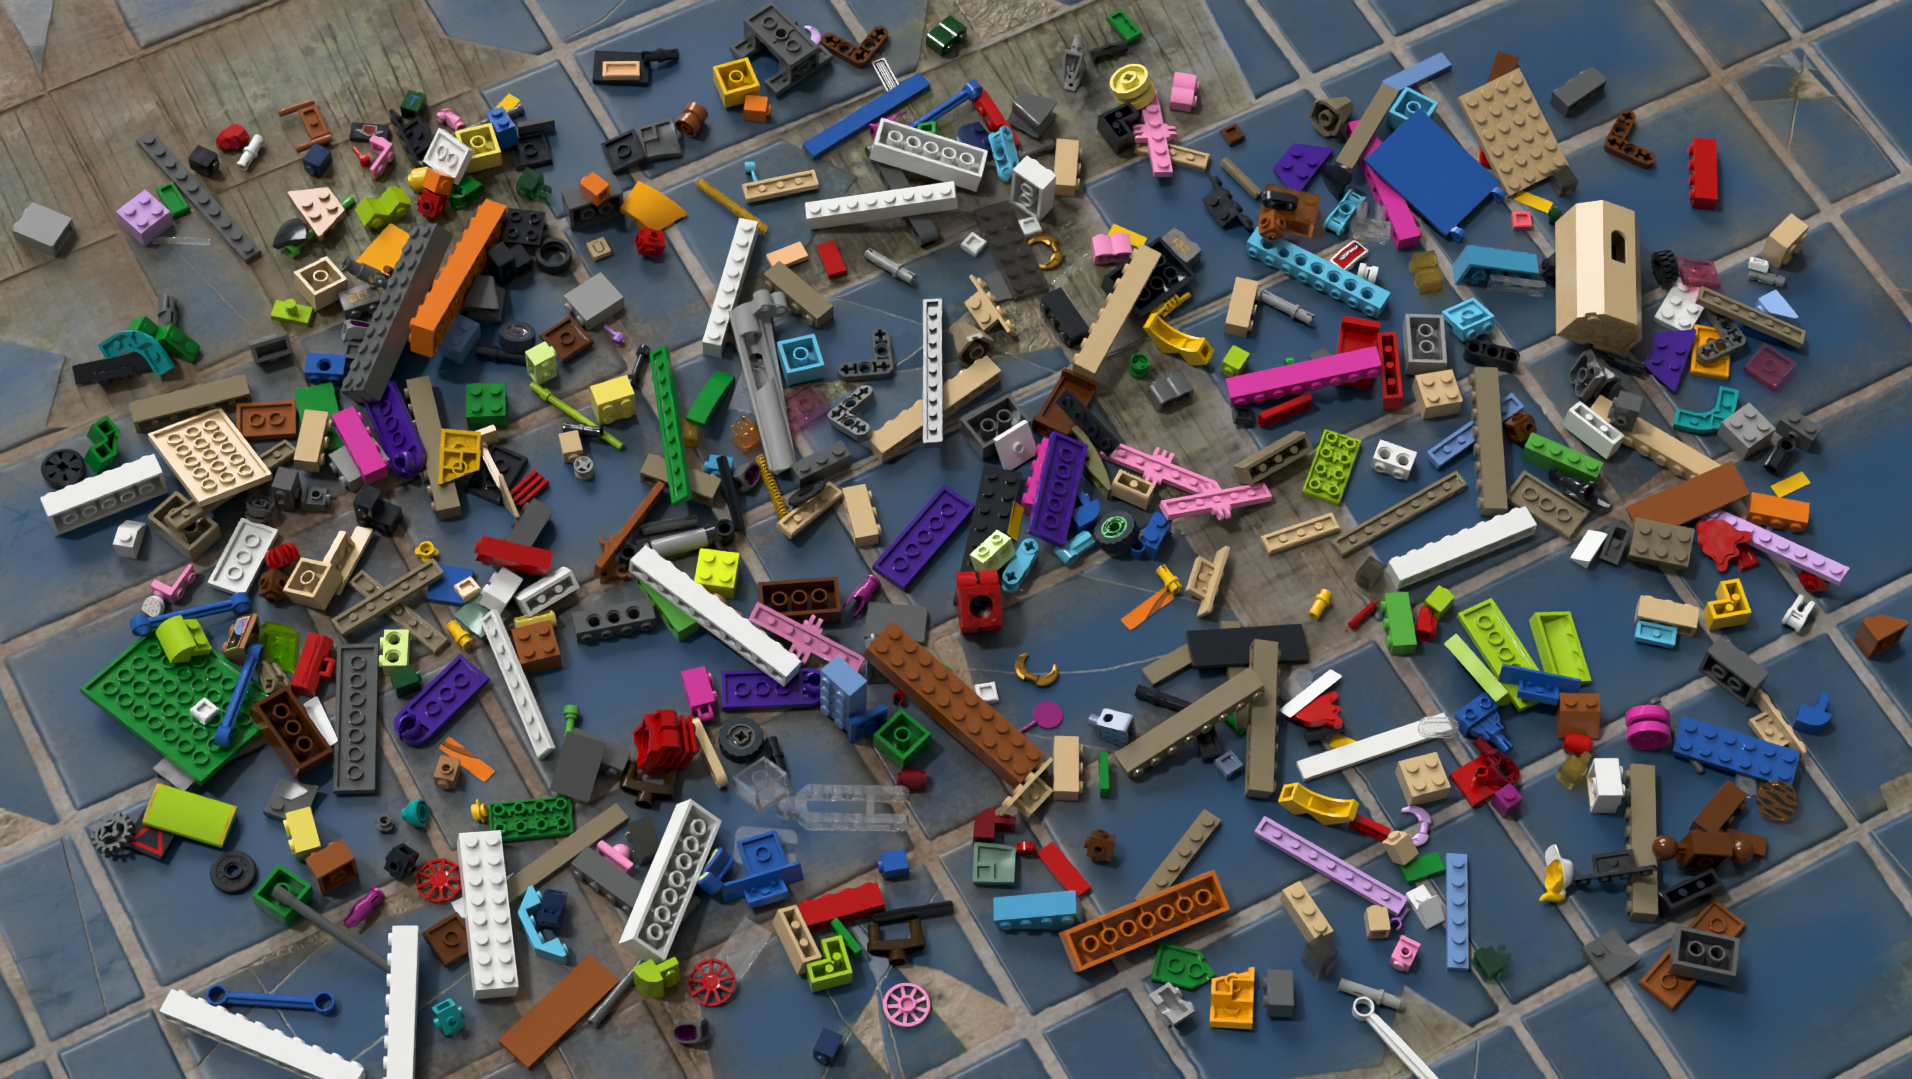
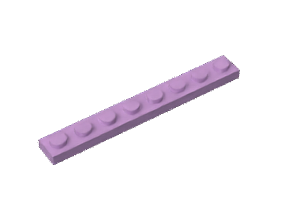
M1719 509L1700 517V521L1722 519L1730 523L1737 530L1749 531L1752 533L1753 538L1746 544L1838 586L1842 584L1849 574V567L1724 510Z
M1266 816L1263 817L1254 831V836L1371 903L1381 907L1387 906L1388 912L1398 917L1408 900L1406 896Z

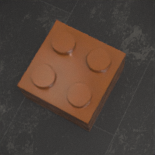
M551 620L511 629L516 655L524 674L562 665Z
M343 838L329 843L326 848L311 853L305 859L310 877L321 895L330 892L359 875L355 857Z

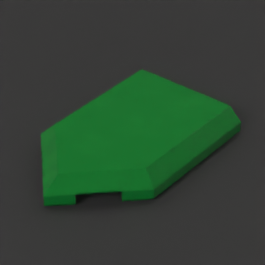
M1159 941L1150 980L1164 984L1170 982L1173 986L1192 990L1216 977L1215 972L1205 961L1201 951Z

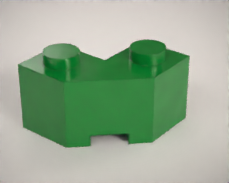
M108 416L93 423L87 434V437L94 446L88 449L84 461L95 474L111 466L117 455V442L120 430Z

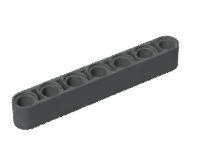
M873 144L865 146L866 156L887 191L911 187L900 168L869 159ZM927 213L903 217L920 246L938 239L937 230Z

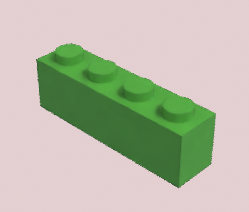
M1531 432L1521 456L1522 460L1548 471L1552 467H1557V470L1568 476L1580 479L1586 483L1592 481L1594 484L1603 466L1601 461Z
M635 576V583L646 598L651 597L653 608L678 642L699 630L698 622Z

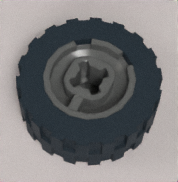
M745 716L731 718L720 728L719 748L727 760L743 764L744 762L748 763L751 760H755L761 754L764 742L763 730L752 718L749 719Z

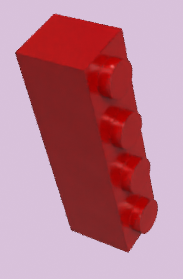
M1694 137L1692 145L1689 144L1687 152L1690 155L1688 170L1691 171L1688 178V185L1691 186L1688 200L1691 201V208L1714 210L1718 200L1716 139Z
M1397 332L1377 333V350L1382 365L1380 383L1383 410L1402 409L1403 395Z
M868 882L858 888H846L840 893L833 895L828 893L818 899H806L797 904L810 933L831 928V921L836 918L842 924L870 917L873 912L885 911V903L878 882Z

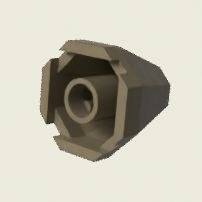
M1347 97L1320 99L1313 102L1308 114L1313 119L1312 126L1324 137L1334 136L1341 132L1352 114L1354 106Z
M965 321L958 323L954 327L953 337L956 358L961 366L969 368L977 359H982L986 355L991 358L994 355V340L991 336Z

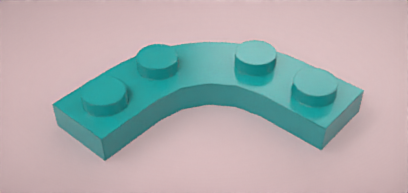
M121 331L98 344L105 358L116 357L126 351H135L141 354L157 377L175 367L162 345L155 338L141 331Z
M1720 386L1715 408L1706 413H1695L1677 408L1672 428L1699 434L1717 431L1721 422L1734 414L1739 390Z

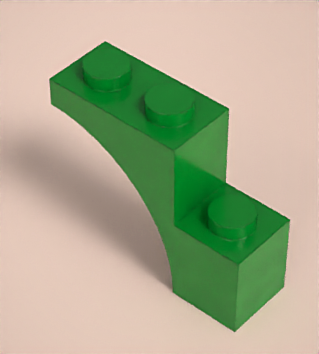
M146 316L133 319L127 329L147 333L155 338L165 350L176 354L188 363L193 362L201 348L198 343L173 323L159 327Z

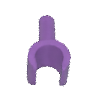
M605 325L604 329L613 336L611 342L615 346L620 347L624 342L623 334L621 332L616 333L608 325Z
M1405 907L1397 918L1390 920V926L1392 923L1399 925L1395 932L1400 931L1402 921L1410 911L1409 908Z

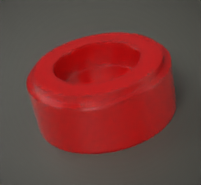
M1030 841L1017 843L1016 852L1019 855L1035 854L1037 852V844Z

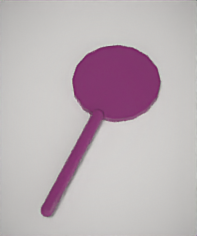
M1051 701L1039 703L1033 711L1034 721L1019 731L1023 733L1036 724L1045 729L1057 727L1063 719V712L1060 706Z

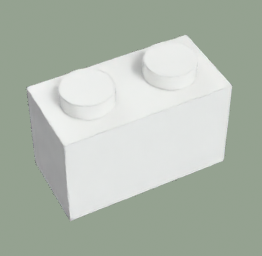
M502 567L499 573L494 572L489 580L490 586L486 584L480 594L483 597L479 603L490 610L497 609L501 615L523 579Z

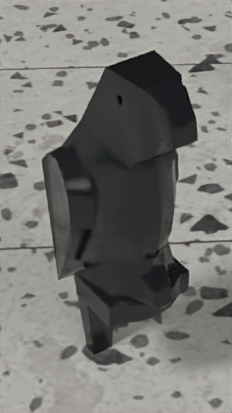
M1552 467L1549 470V480L1562 490L1563 495L1588 507L1593 505L1608 510L1611 508L1610 504L1598 499L1599 497L1594 492L1596 490L1594 482L1589 481L1586 483L1580 479L1568 476L1557 470V467Z

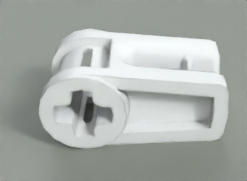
M1801 594L1781 621V624L1791 626L1797 633L1803 627L1815 605V602L1810 601L1803 611L1799 612L1798 608H1801L1804 596Z

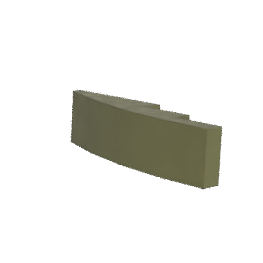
M1076 425L1071 428L1070 438L1088 445L1082 473L1108 500L1111 494V485L1106 469L1090 439Z

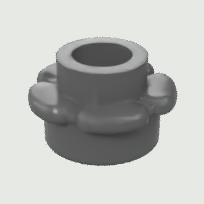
M382 813L381 816H377L375 818L376 829L382 833L390 832L395 825L394 817L390 816L389 813Z

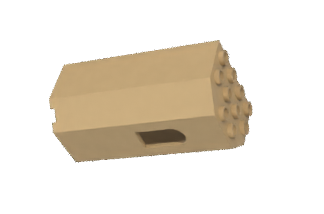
M1604 200L1578 203L1555 222L1556 336L1583 345L1591 343L1595 349L1622 356L1642 340L1640 225L1635 211ZM1611 245L1616 246V261L1611 257Z

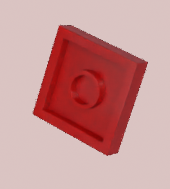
M1482 755L1451 772L1449 778L1472 808L1494 796V793L1502 788L1490 778L1488 769H1486L1485 764L1482 762L1484 758Z

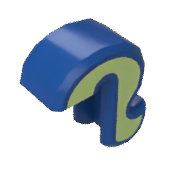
M716 848L708 856V861L704 864L696 884L708 895L718 893L725 886L721 880L733 865L734 858L723 848Z

